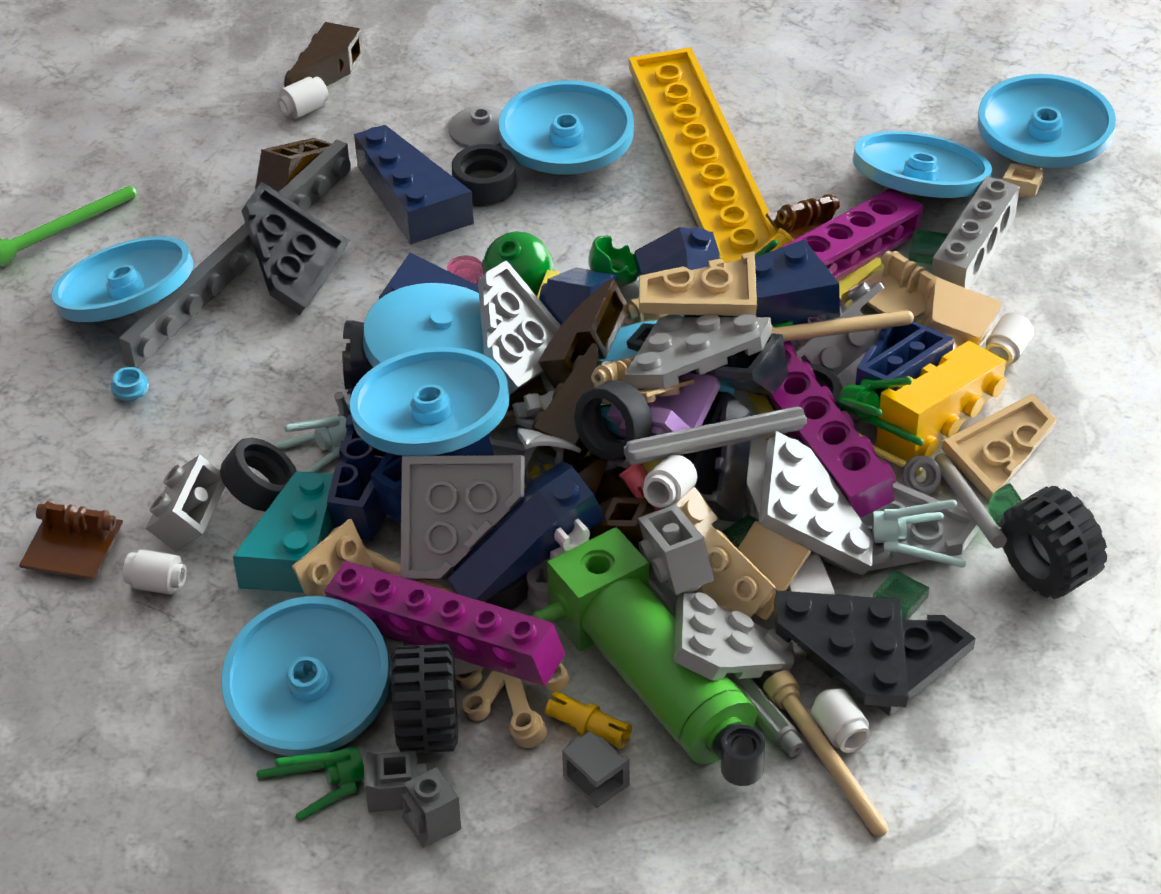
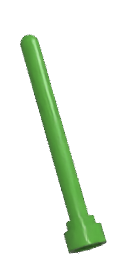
M127 186L11 240L8 238L2 240L0 238V268L10 264L12 258L16 257L17 252L134 199L137 195L136 189L133 186Z

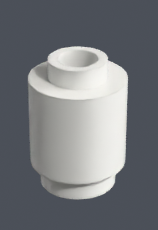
M306 77L282 88L277 102L285 116L297 119L323 107L324 102L329 99V93L321 78Z
M1007 313L1001 317L987 338L985 349L1006 360L1005 366H1008L1020 358L1034 336V328L1026 317L1017 313Z
M681 455L666 457L645 477L643 493L646 500L658 508L677 504L695 486L697 481L696 469L687 458Z
M140 549L138 552H130L125 559L123 567V580L127 584H132L134 589L173 595L177 588L183 587L187 574L186 565L182 564L179 555Z
M828 689L816 697L811 709V715L834 747L840 748L844 753H850L860 749L867 743L871 735L868 729L869 722L846 690Z

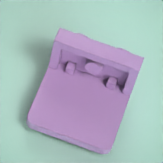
M692 373L678 376V379H694L695 383L679 387L680 394L664 397L656 396V401L647 403L651 410L653 424L650 437L702 426L720 389V381L713 376ZM612 404L607 416L618 426V432L626 436V426L622 414Z

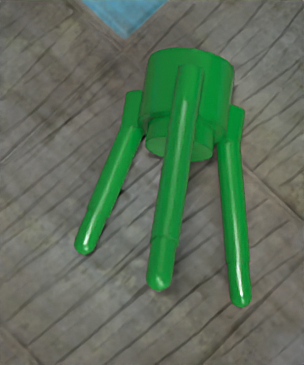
M911 378L875 381L863 379L860 385L848 384L841 390L838 398L841 411L845 410L849 415L857 416L860 421L871 423L918 446L924 444L923 439L879 418L882 415V410L878 409L879 397L874 392L875 389L911 385L913 382Z
M356 746L334 752L277 758L274 761L277 767L259 770L256 773V776L261 779L324 768L328 784L333 785L337 783L339 788L295 815L298 821L318 812L345 795L356 793L357 787L355 783L365 780L363 761Z

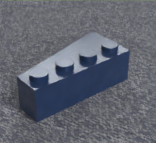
M387 125L372 127L366 131L354 134L358 168L410 244L474 224L472 191Z

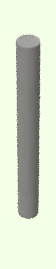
M944 453L936 455L934 460L940 466L942 476L994 548H1002L1007 542L1006 536L949 457Z

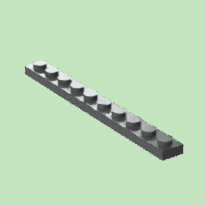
M336 139L278 193L307 212L309 208L321 197L325 196L351 170L348 143ZM245 223L200 263L180 287L161 299L119 337L124 365L139 368L257 258Z

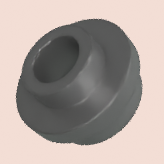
M915 456L904 465L902 480L905 486L923 494H929L940 484L941 469L938 463L931 457ZM922 467L926 471V479L923 482H918L915 478V472L918 468Z

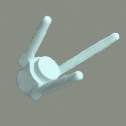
M336 414L325 419L287 424L284 427L286 432L315 429V431L280 441L273 445L283 450L316 440L321 450L328 449L331 451L304 471L317 473L340 457L341 441L345 440L347 431L345 426L346 418L343 415L338 417Z
M956 500L939 501L900 509L873 511V543H884V552H900L961 568L966 566V561L898 543V539H906L907 524L942 520L944 517L943 513L930 512L954 508L957 506Z

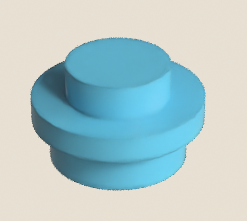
M125 367L118 370L111 382L112 394L117 399L124 401L136 400L145 395L149 389L147 377L140 369L135 367Z

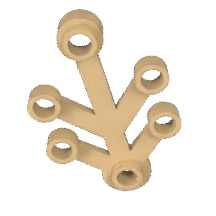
M562 663L559 664L553 674L559 673L560 675L555 679H550L546 685L551 691L562 690L569 683V674ZM483 669L471 671L473 673L466 678H463V676L467 673L455 675V679L461 688L472 689L481 682V672ZM492 670L479 692L470 693L464 698L462 708L467 717L472 721L485 719L491 711L490 705L505 683L514 713L509 725L512 737L516 744L522 748L538 746L545 739L547 728L541 716L537 712L531 711L522 679ZM481 704L479 708L471 710L475 705Z

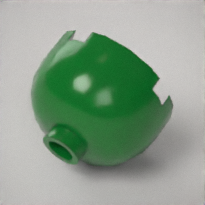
M515 231L505 233L496 238L487 248L482 261L484 275L487 271L507 260L536 296L539 293L547 270L555 271L553 257L545 244L539 238L526 232Z

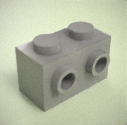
M200 454L182 467L176 465L168 472L163 481L166 487L163 493L152 503L149 510L152 516L145 529L175 552L203 535L225 489L220 470Z
M676 504L638 518L643 536V541L638 543L640 553L649 562V565L652 564L655 575L660 583L666 582L675 595L683 592L696 591L702 585L714 581L704 537Z

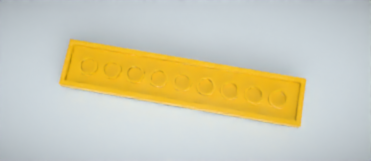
M692 48L629 57L631 75L698 227L713 232L720 252V258H722L724 263L741 260V254L752 252L755 248L759 249L777 231L766 217V214L770 212Z

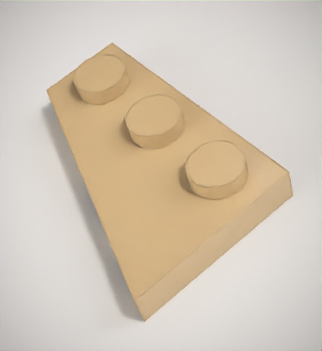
M754 251L741 254V260L724 263L722 258L708 261V267L690 270L682 266L640 275L639 314H715L723 316L751 314L756 316L757 294Z
M1032 393L944 439L941 449L985 498L991 502L1054 429L1057 418Z

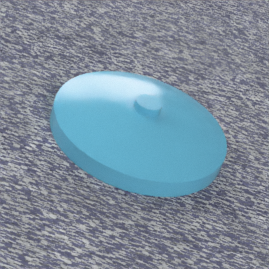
M1029 74L1009 78L989 89L980 102L977 124L984 141L993 150L1006 158L1030 166L1061 168L1083 164L1102 154L1112 142L1116 116L1112 105L1104 95L1083 82L1059 75Z
M552 81L525 89L508 101L499 117V136L503 148L510 151L515 161L525 167L549 174H579L605 167L616 161L627 151L634 136V117L628 103L620 95L606 87L584 81Z
M886 131L872 133L861 137L856 142L853 153L854 166L867 178L898 191L927 197L959 198L975 195L986 176L990 177L992 172L990 162L972 148L949 139L916 132Z
M167 236L133 239L100 250L76 263L56 281L51 291V297L58 314L67 320L75 322L110 320L144 309L171 294L187 280L193 270L194 262L188 246L180 239Z
M423 283L399 288L383 296L369 310L364 322L363 348L368 361L374 368L383 361L399 354L431 347L462 348L484 355L479 293L456 285Z
M454 347L423 348L389 358L368 371L356 384L350 397V412L357 434L376 449L402 456L439 455L471 445L497 427L504 418L509 406L507 379L499 365L483 354Z
M306 596L294 598L264 610L248 622L236 636L227 652L222 668L221 687L223 699L236 726L257 746L284 756L326 753L349 743L374 721L384 705L389 692L391 661L379 629L365 613L355 606L330 597Z

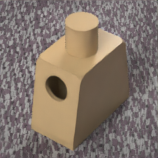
M937 277L925 304L923 325L953 337V350L967 341L981 346L1003 302Z

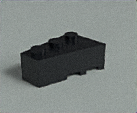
M718 391L702 426L753 416L754 414L731 393ZM751 440L681 455L694 465L697 472V481L694 487L717 516V520L742 523Z

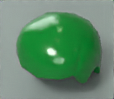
M608 235L598 236L594 239L588 256L590 270L616 274V284L618 286L630 285L639 277L633 258L634 254L630 252L628 245L617 249L612 245V237Z

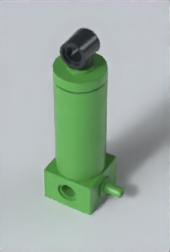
M615 527L548 560L549 605L534 612L532 617L549 622L555 621L580 652L595 645L694 762L710 764L721 760V773L724 779L737 786H749L760 780L764 773L765 738L762 732L754 727L757 718L756 707L727 674L723 680L712 681L673 662L675 616L649 588V562L624 534Z

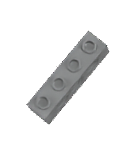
M986 176L933 257L931 274L970 290L1015 220L1020 186Z

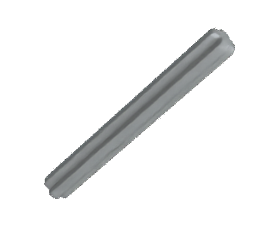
M792 407L631 440L624 447V455L629 464H640L664 459L670 455H683L769 437L776 431L783 434L802 430L804 425L807 424V417L801 407Z

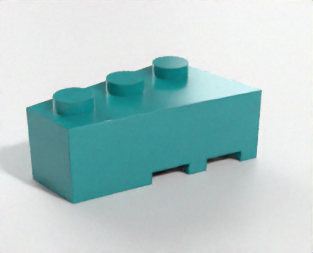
M301 471L294 473L233 555L238 588L304 593L292 566L328 537L334 529L327 505L333 474Z

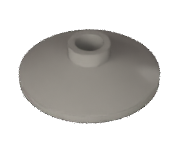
M474 106L461 110L449 122L448 129L451 139L465 148L477 144L501 146L499 117L502 109L493 106Z

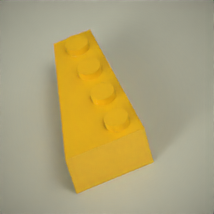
M967 341L942 356L937 367L931 363L923 367L919 378H911L913 380L911 385L900 386V389L897 391L888 388L881 392L879 409L882 410V415L879 418L923 439L924 444L918 446L878 427L876 447L906 462L915 456L932 457L944 439L956 434L960 426L967 419L976 417L989 399L1000 395L1006 384V378L1004 377L1006 360L971 341Z

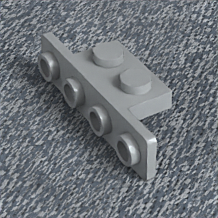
M866 282L859 284L848 293L850 300L842 307L840 306V317L828 320L863 316L859 309L885 287L881 282L869 285ZM825 315L821 316L823 321H828ZM875 330L800 339L794 340L796 342L794 348L797 357L801 358L803 362L806 361L808 364L823 366L838 376L864 354L871 345L878 341V334Z

